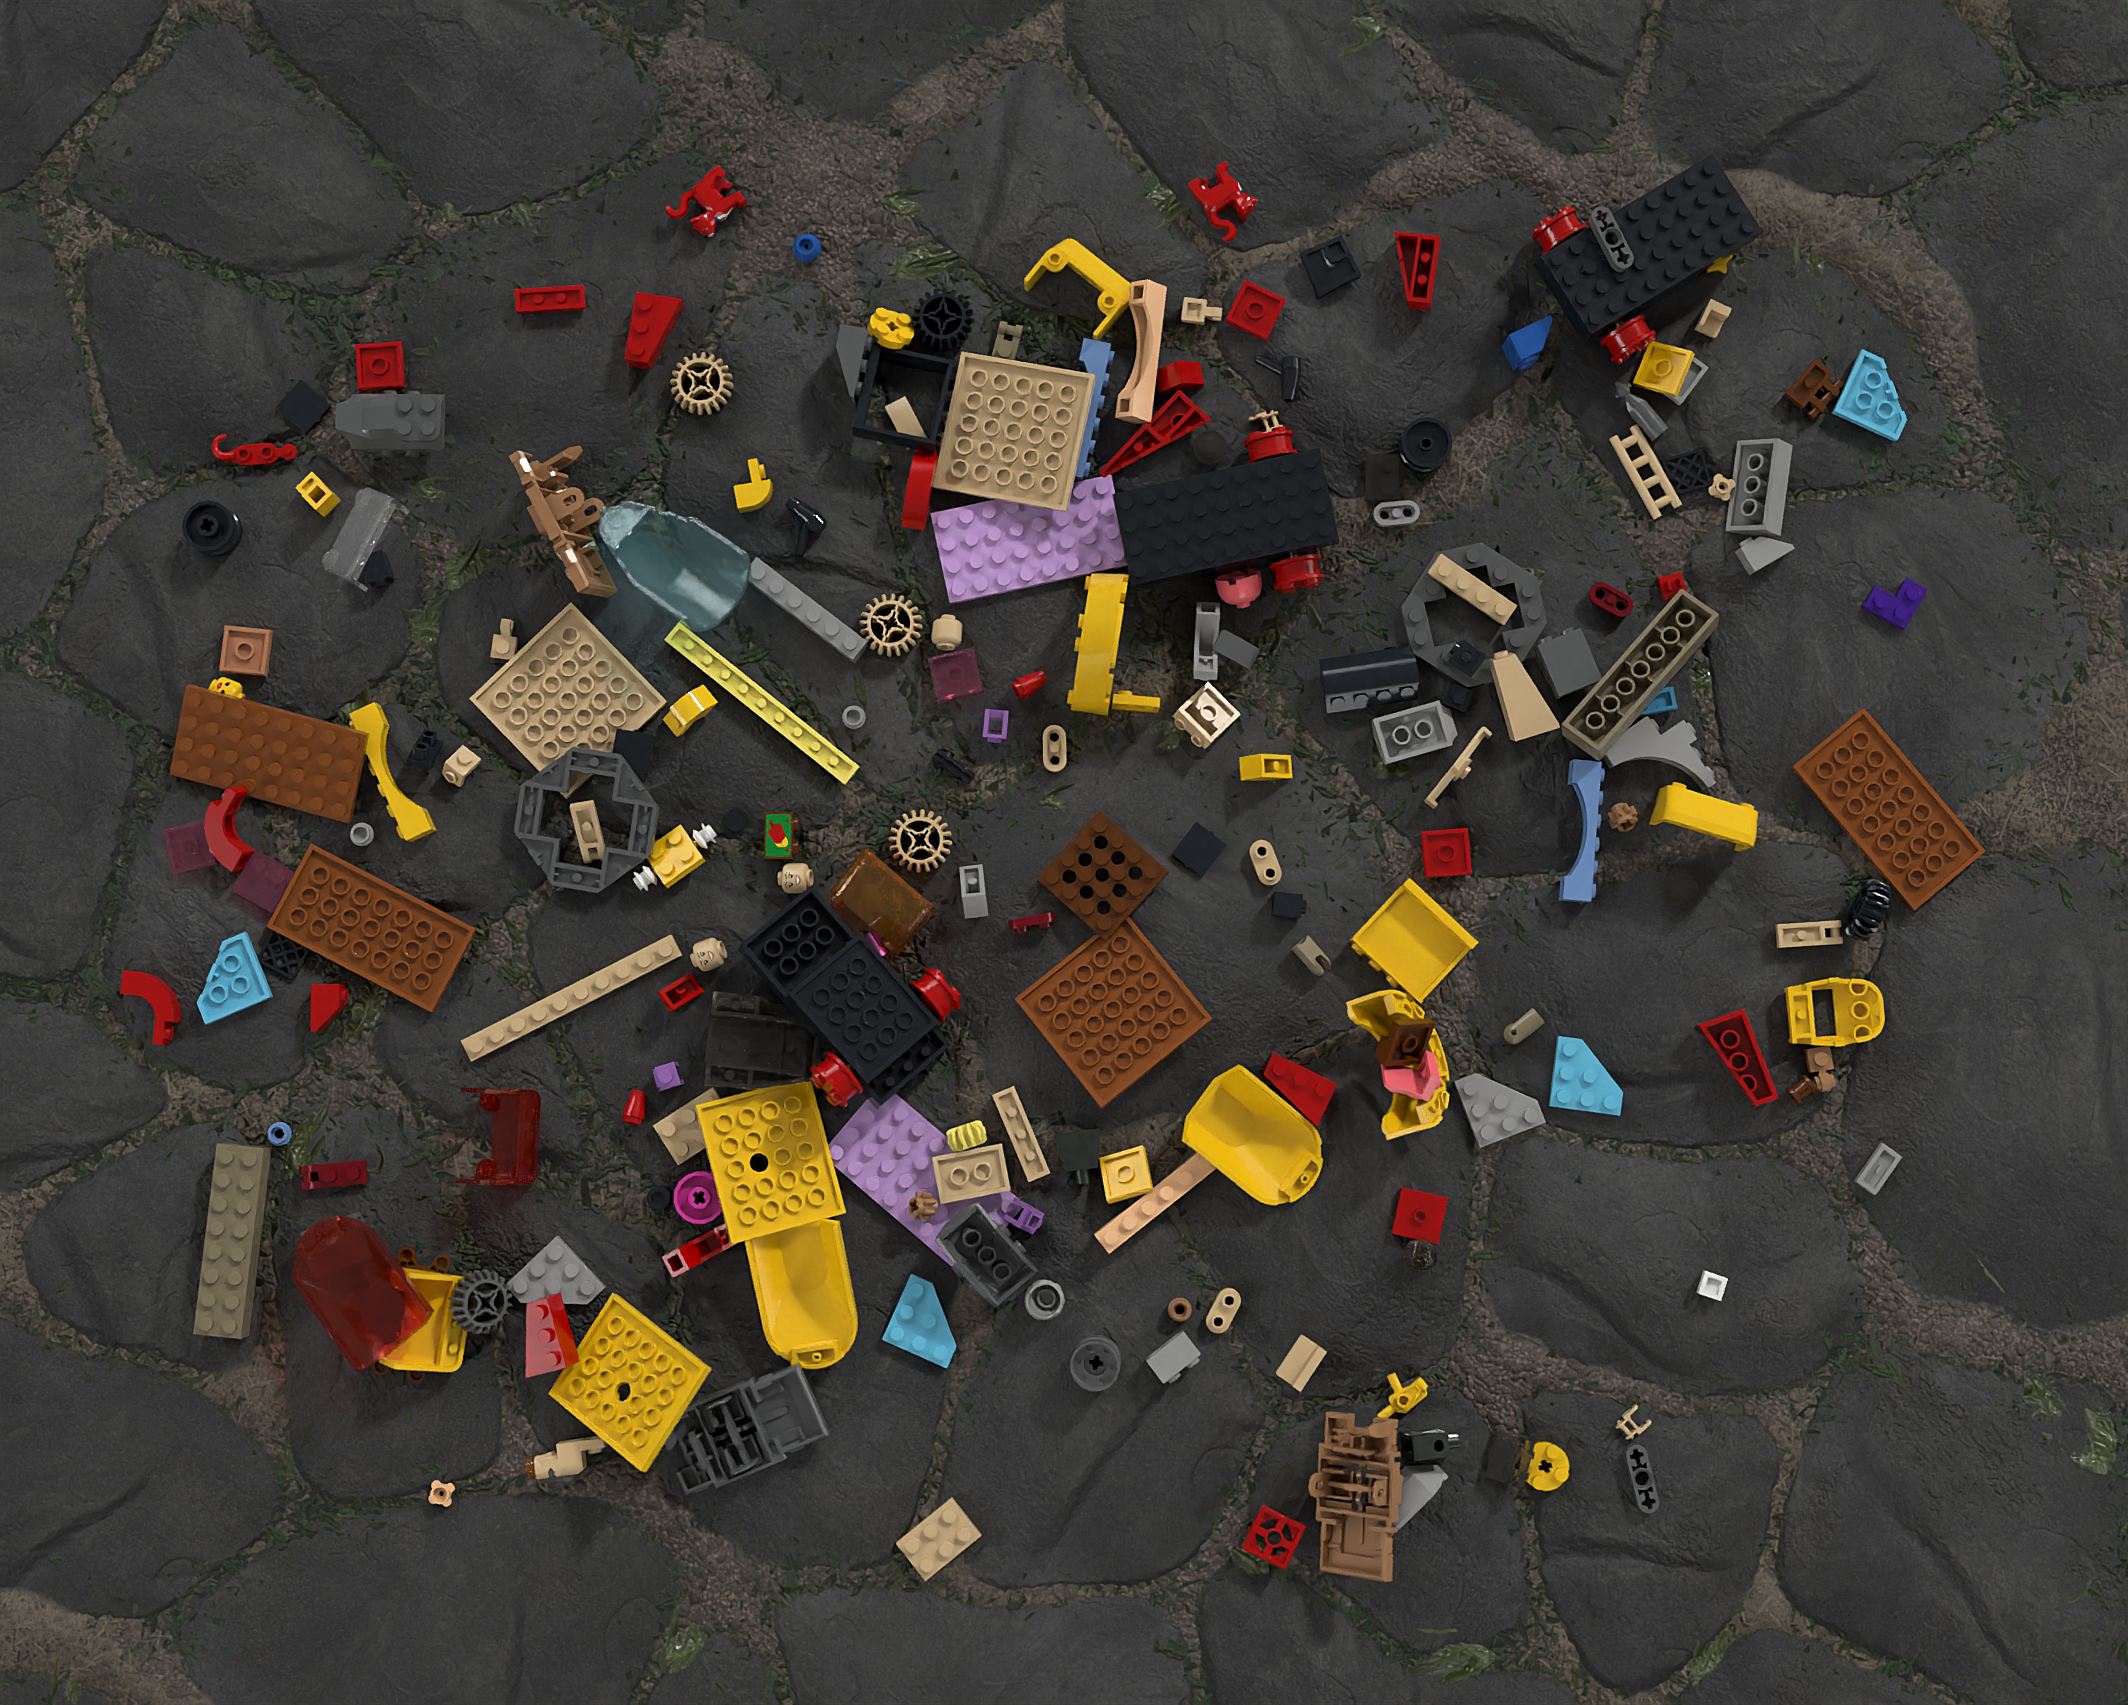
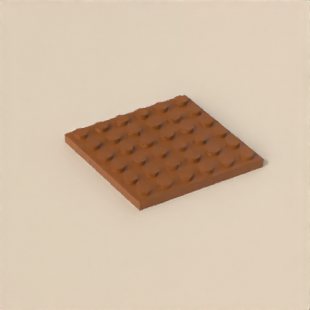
M1130 917L1123 922L1106 942L1096 933L1015 998L1017 1003L1102 1109L1213 1021L1211 1016Z

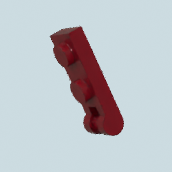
M367 1160L299 1166V1172L302 1173L303 1183H300L301 1190L369 1183ZM312 1172H318L319 1181L312 1182Z

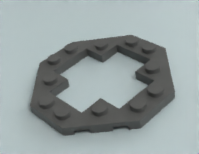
M1483 543L1436 552L1400 608L1408 644L1417 658L1424 660L1433 668L1451 677L1465 688L1493 683L1494 679L1488 659H1485L1474 675L1469 677L1448 661L1452 656L1449 651L1455 643L1434 647L1424 603L1445 599L1446 593L1444 585L1429 576L1427 572L1438 555L1443 554L1466 571L1485 567L1491 588L1513 584L1523 628L1502 632L1501 637L1504 650H1507L1508 653L1516 654L1521 663L1547 624L1537 577Z
M574 746L520 786L514 832L525 844L537 865L543 869L552 885L600 893L653 854L660 808L621 754ZM572 770L615 777L612 801L635 804L628 850L606 846L601 869L558 862L562 839L539 835L546 790L569 793Z

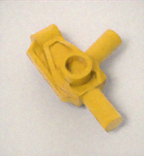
M1396 1373L1389 1374L1387 1378L1394 1392L1388 1397L1390 1404L1377 1416L1389 1418L1396 1411L1398 1413H1407L1427 1396L1428 1385L1419 1377L1411 1385L1402 1388Z

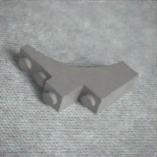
M1646 716L1628 728L1603 756L1609 768L1631 760H1658L1671 764L1687 773L1698 783L1702 790L1716 783L1713 779L1715 775L1708 766L1705 767L1700 759L1702 757L1695 747L1690 746V743L1697 739L1695 737L1696 731L1689 722L1686 723L1684 720L1660 735L1658 724Z

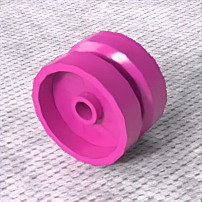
M697 1171L686 1175L678 1182L674 1191V1205L683 1219L695 1224H704L717 1219L722 1214L711 1171ZM699 1193H705L703 1197L705 1201L699 1200Z

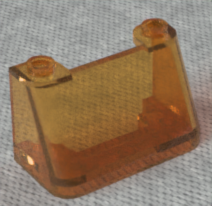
M866 847L857 855L830 890L833 894L830 898L840 907L844 903L885 939L883 944L893 953L896 949L902 952L937 911L931 903Z

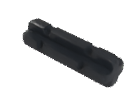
M938 750L934 754L933 760L936 763L942 764L943 768L956 777H961V780L966 784L971 783L975 777L973 772L969 769H964L963 765L950 756L947 757V754L942 750Z

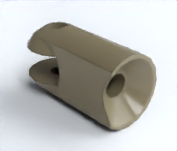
M1309 935L1292 948V951L1313 974L1323 976V968L1330 970V959Z
M1532 1008L1514 1024H1509L1505 1028L1504 1038L1509 1044H1518L1542 1026L1544 1021Z

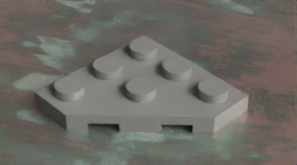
M1477 1073L1453 1081L1479 1148L1546 1123L1538 1101Z
M556 1236L507 1283L510 1286L508 1290L521 1303H529L541 1297L561 1292L564 1304H589L606 1288L559 1236Z

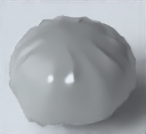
M1044 1279L1033 1282L1028 1287L1024 1303L1028 1313L1035 1319L1051 1320L1061 1313L1065 1298L1061 1287L1057 1283Z

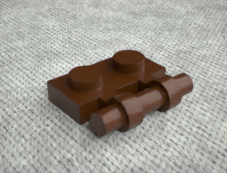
M1815 358L1784 396L1801 410L1808 403L1812 409L1807 415L1814 420L1819 414H1823L1827 409L1826 405L1840 394L1839 390L1843 387L1844 383L1839 379H1836L1833 384L1830 383L1828 379L1833 372ZM1822 388L1825 393L1818 399L1814 395Z

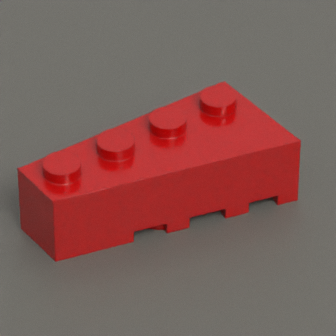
M1738 1009L1697 1024L1700 1031L1754 1106L1779 1098L1744 1009Z

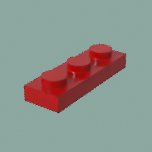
M572 285L515 289L516 313L528 314L586 310L585 286Z

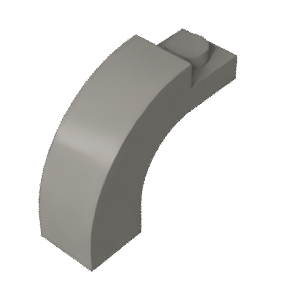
M1196 603L1193 650L1194 679L1203 681L1217 680L1218 653L1213 651L1212 647L1219 634L1220 603Z

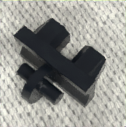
M427 729L422 731L421 736L406 759V765H416L420 771H428L433 768L435 759L443 747V741L437 740V732Z

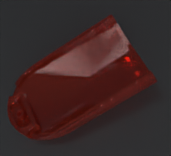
M330 1217L315 1223L300 1238L294 1251L296 1255L294 1267H292L295 1285L355 1372L362 1371L391 1354L424 1327L434 1313V1309L380 1237L364 1222L351 1217Z

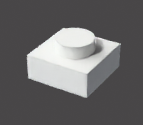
M1703 1270L1696 1293L1721 1301L1728 1278Z

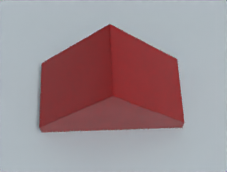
M1178 360L1157 369L1156 382L1159 394L1204 386L1200 362Z
M689 973L660 990L657 994L669 1011L676 1013L701 995L704 990L692 973Z

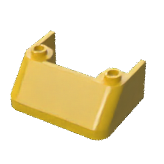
M1065 239L1042 256L1024 278V288L1029 292L1046 270L1059 272L1068 265L1102 292L1098 298V308L1107 317L1093 332V340L1100 341L1129 306L1131 284L1076 240Z
M1677 782L1660 788L1650 825H1656L1661 822L1674 824L1736 843L1734 849L1736 851L1754 847L1758 812L1754 810L1753 805L1746 803L1737 805L1687 790L1686 785Z

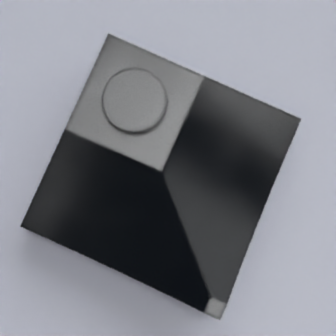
M1342 235L1302 251L1299 255L1310 278L1317 300L1361 278L1362 274Z

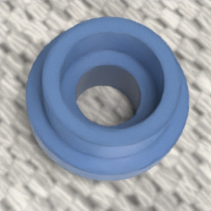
M277 1122L269 1127L267 1136L272 1144L282 1146L290 1141L292 1131L286 1123ZM280 1129L284 1132L282 1138L277 1136V1131Z

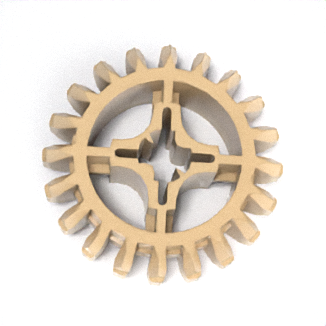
M704 352L698 358L696 353H693V360L691 361L684 357L686 363L684 366L681 363H677L680 371L675 370L672 372L676 379L670 380L671 385L675 386L671 389L672 394H677L674 399L677 403L681 402L680 406L682 409L689 406L688 411L693 414L697 408L699 415H702L703 409H706L707 413L711 415L712 407H715L717 411L720 410L719 402L723 405L727 404L723 397H731V392L726 389L733 388V383L728 382L733 377L731 373H727L729 370L728 366H722V359L715 361L713 354L707 359ZM702 367L709 368L703 371L702 373H696L693 371L697 368ZM716 373L720 376V385L717 391L711 386L714 380L713 376ZM686 377L690 378L692 382L688 395L684 392ZM696 380L705 382L707 387L699 386ZM704 394L711 397L706 400H694Z
M883 594L881 597L883 602L879 603L877 598L873 599L876 605L874 608L870 604L866 605L870 613L862 612V617L867 620H862L859 624L867 628L862 629L860 633L861 635H868L865 637L868 643L873 641L870 645L871 650L879 646V655H882L884 649H887L888 657H891L892 650H895L897 656H900L899 648L903 647L905 652H909L906 644L909 643L915 646L916 642L912 637H921L915 630H921L923 626L915 622L922 620L921 615L913 616L918 612V608L913 607L909 609L912 605L911 600L903 604L904 596L901 595L898 601H895V594H891L890 600L887 601L886 595ZM894 608L888 616H876L883 609ZM901 610L908 615L910 628L899 623ZM895 619L894 623L898 627H892L887 631L888 627L884 623H891ZM873 622L884 629L881 640L873 634ZM895 634L906 635L898 642L888 643Z
M921 809L920 816L917 817L915 810H912L911 815L913 818L909 819L906 814H903L905 822L903 824L900 820L895 822L900 827L899 830L891 828V832L897 834V836L889 837V841L896 842V845L890 846V850H898L893 855L894 859L902 856V860L899 862L900 866L909 862L907 870L911 871L913 865H916V872L920 873L921 866L924 865L926 872H929L930 867L928 864L932 863L935 868H938L937 859L941 862L946 861L941 856L942 852L950 854V850L944 848V846L952 845V841L945 840V837L951 836V832H943L948 827L947 823L939 826L942 820L941 816L932 820L934 812L930 811L928 817H925V811ZM919 822L930 824L921 832H916L909 827ZM935 829L940 836V844L937 850L929 842V838ZM904 832L912 840V844L906 853H904L901 844ZM911 834H914L916 837L920 836V838L921 835L926 836L924 840L930 849L925 845L923 847L921 845L920 847L915 846L917 842ZM920 850H925L932 855L924 860L911 858Z

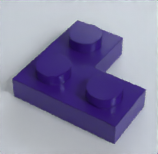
M1909 578L1903 581L1895 597L1875 586L1862 608L1895 627L1904 630L1928 589Z

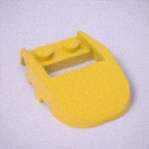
M1835 977L1784 988L1787 1001L1789 1043L1835 1047L1845 1046L1851 1043L1871 1040L1883 1029L1885 1022L1883 997L1878 987L1870 981ZM1832 989L1836 1036L1816 1037L1812 990Z

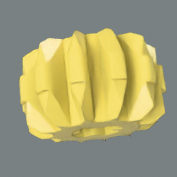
M978 1120L949 1129L946 1133L948 1144L953 1152L983 1144L987 1140L985 1127Z

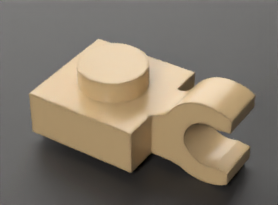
M1184 297L1181 322L1204 325L1205 318L1221 321L1222 308L1207 307V300Z
M501 619V635H493L491 658L510 660L516 655L518 638L512 637L514 621Z

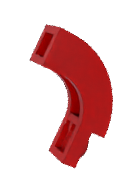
M916 450L906 488L901 527L924 531L928 519L930 497L940 454L939 451L930 453Z
M243 786L226 789L222 794V800L210 802L205 816V835L209 848L215 858L231 872L244 870L255 852L254 849L240 839L235 829L236 812L249 792Z
M123 970L120 994L143 997L152 1005L155 1013L153 1044L170 1045V1041L174 1036L172 1022H181V1008L175 993L167 983L152 974Z
M724 1223L664 1255L662 1259L672 1278L735 1244L730 1243L726 1224Z

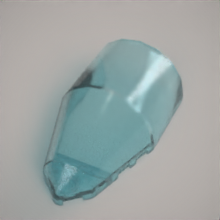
M630 500L622 502V505L609 508L603 506L600 509L599 535L635 589L694 632H705L717 626L733 611L741 600L748 585L751 572L750 559L747 552L698 519L690 516L688 518L682 517L671 511L667 513L657 510L656 507Z

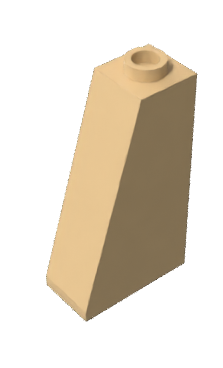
M1507 650L1494 653V658L1488 659L1510 739L1518 741L1560 728L1558 721L1516 654L1508 653Z

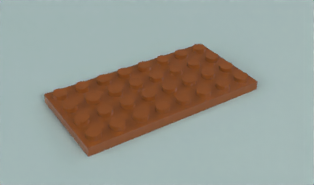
M189 684L185 688L170 775L225 790L229 787L243 786L249 791L247 796L350 823L353 817L369 733Z
M1865 708L1860 709L1791 767L1912 911L1921 906L1985 852L1983 847Z
M310 844L266 926L430 1012L435 1011L478 930L314 844Z

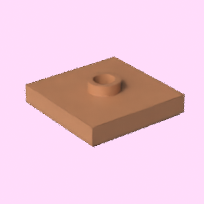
M225 625L219 671L267 677L273 631Z

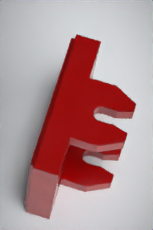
M1262 1504L1258 1514L1252 1520V1526L1248 1528L1247 1537L1242 1549L1286 1570L1306 1526ZM1267 1520H1278L1274 1528L1266 1530L1260 1527ZM1285 1524L1291 1530L1290 1541L1285 1539L1281 1532ZM1271 1531L1280 1533L1281 1540L1279 1543L1273 1545L1268 1542L1267 1536ZM1256 1533L1265 1538L1267 1544L1264 1551L1257 1545ZM1280 1545L1285 1547V1552L1280 1555H1270L1273 1548Z

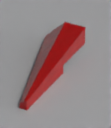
M1178 390L1151 418V422H1146L1098 473L1103 478L1107 477V475H1112L1201 427L1211 419L1182 391Z

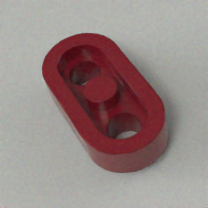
M1598 582L1589 589V601L1614 617H1626L1633 609L1632 599L1607 583ZM1597 591L1603 593L1602 599L1596 597ZM1621 603L1623 610H1618L1616 604Z
M1054 912L1012 919L1008 921L1009 930H1014L1015 934L1028 932V927L1037 926L1038 929L1052 927L1051 923L1055 922Z

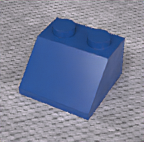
M1551 315L1507 337L1502 345V349L1513 371L1521 369V371L1527 370L1534 365L1533 362L1538 360V355L1543 349L1553 321Z

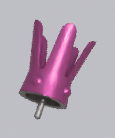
M876 927V935L873 931H870L866 937L877 952L883 956L888 951L882 945Z

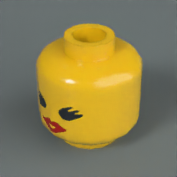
M221 677L218 680L214 679L209 686V690L242 699L245 698V694L242 693V685L226 677Z

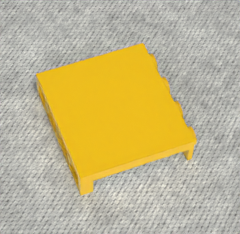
M1410 878L1392 894L1350 939L1353 943L1351 947L1360 956L1365 954L1370 959L1368 963L1377 972L1382 970L1387 975L1385 979L1394 988L1399 986L1406 994V998L1410 1002L1415 1001L1417 1004H1421L1423 999L1478 943Z

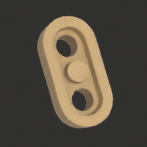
M1051 725L1043 732V763L1047 770L1059 772L1064 769L1067 761L1066 733L1062 727ZM1057 734L1059 739L1053 742L1050 740V736ZM1052 757L1059 758L1060 761L1057 765H1053L1050 762Z
M1265 840L1254 842L1250 847L1249 854L1257 876L1264 885H1274L1280 880L1282 875L1271 844ZM1258 848H1264L1266 850V854L1264 856H1260L1257 853ZM1272 869L1274 876L1272 878L1267 877L1266 870Z
M1224 1288L1218 1293L1206 1316V1325L1210 1331L1223 1333L1228 1329L1241 1303L1240 1295L1235 1289ZM1227 1296L1233 1297V1303L1230 1305L1225 1303ZM1217 1317L1222 1318L1223 1322L1220 1326L1214 1324V1319Z

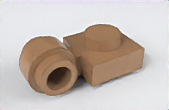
M1830 1046L1804 1049L1808 1073L1817 1072V1075L1812 1078L1817 1091H1831V1088H1835V1078L1833 1074L1826 1072V1070L1834 1069Z

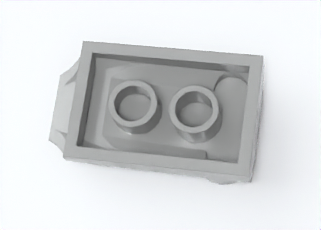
M1440 701L1371 720L1377 748L1385 765L1452 746L1454 738L1458 735L1450 709L1442 706Z

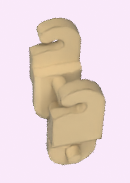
M1273 410L1269 414L1263 412L1255 415V417L1248 418L1250 422L1258 419L1263 420L1266 427V432L1264 433L1272 432L1271 429L1283 426L1278 424L1276 418L1278 412H1273ZM1271 418L1274 427L1269 428L1266 419Z
M1636 1404L1632 1406V1409H1628L1621 1415L1623 1419L1621 1421L1618 1420V1424L1615 1426L1616 1429L1621 1428L1627 1435L1625 1437L1626 1440L1633 1439V1435L1636 1433L1641 1434L1652 1423L1648 1419L1645 1424L1638 1427L1631 1420L1630 1415L1638 1408ZM1627 1421L1634 1427L1631 1432L1624 1425Z

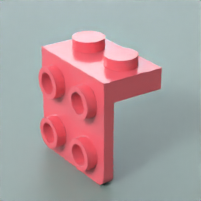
M1425 1051L1417 1070L1403 1065L1392 1067L1380 1065L1385 1088L1393 1093L1409 1095L1416 1100L1429 1101L1434 1090H1437L1441 1083V1076H1439L1438 1072L1439 1065L1436 1062L1435 1053Z

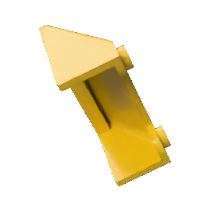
M394 1267L393 1281L395 1285L402 1289H409L400 1343L385 1345L381 1350L379 1363L392 1369L454 1372L459 1369L463 1360L467 1332L464 1331L463 1327L456 1325L458 1320H454L451 1317L455 1311L449 1309L454 1304L453 1301H450L449 1297L455 1296V1292L451 1288H458L457 1280L462 1279L465 1281L463 1276Z

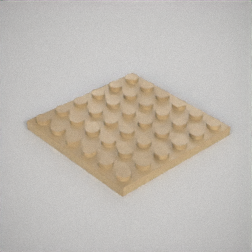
M961 352L933 487L935 489L1068 512L1096 375Z
M571 602L469 698L539 771L554 760H557L574 746L612 752L616 728L631 731L637 729L639 731L668 703ZM572 770L569 793H560L568 799L593 774Z

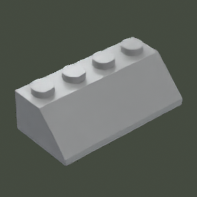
M1779 438L1737 441L1732 478L1735 481V487L1731 489L1725 531L1759 537L1781 536L1792 445Z

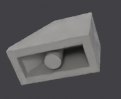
M1760 536L1755 540L1749 537L1739 543L1741 548L1735 553L1750 576L1795 548L1792 544Z
M983 865L959 867L965 919L988 916Z

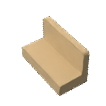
M1300 1335L1277 1369L1276 1374L1301 1392L1327 1352L1304 1335Z

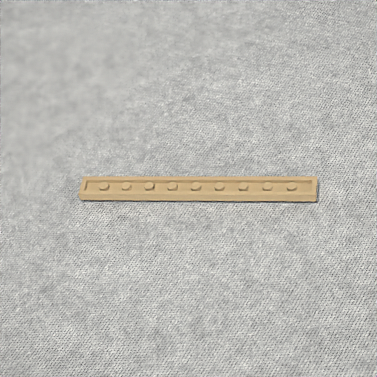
M669 935L461 1040L470 1061L473 1062L683 955L673 935Z

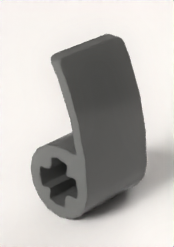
M1221 630L1212 647L1213 651L1231 659L1232 664L1246 671L1250 670L1260 651L1254 645L1226 630Z

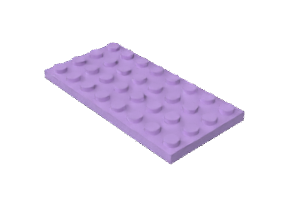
M1107 475L1105 478L1097 477L1074 482L1068 512L995 499L930 513L950 604L1126 567L1127 562L1112 494H1115L1112 476Z
M897 1094L891 1097L878 1110L867 1099L829 1143L828 1146L833 1165L951 1267L954 1264L935 1239L942 1227L958 1212L973 1203H979L999 1226L1002 1223L1007 1226L1010 1222L1003 1218L1005 1214L1014 1218L1022 1207L1013 1202V1199L1017 1197L1010 1191L941 1204L932 1157L955 1153L948 1144V1138ZM916 1192L932 1193V1198H935L938 1202L937 1213L930 1215V1221L914 1220L915 1215H911L909 1212V1201L911 1198L916 1197Z

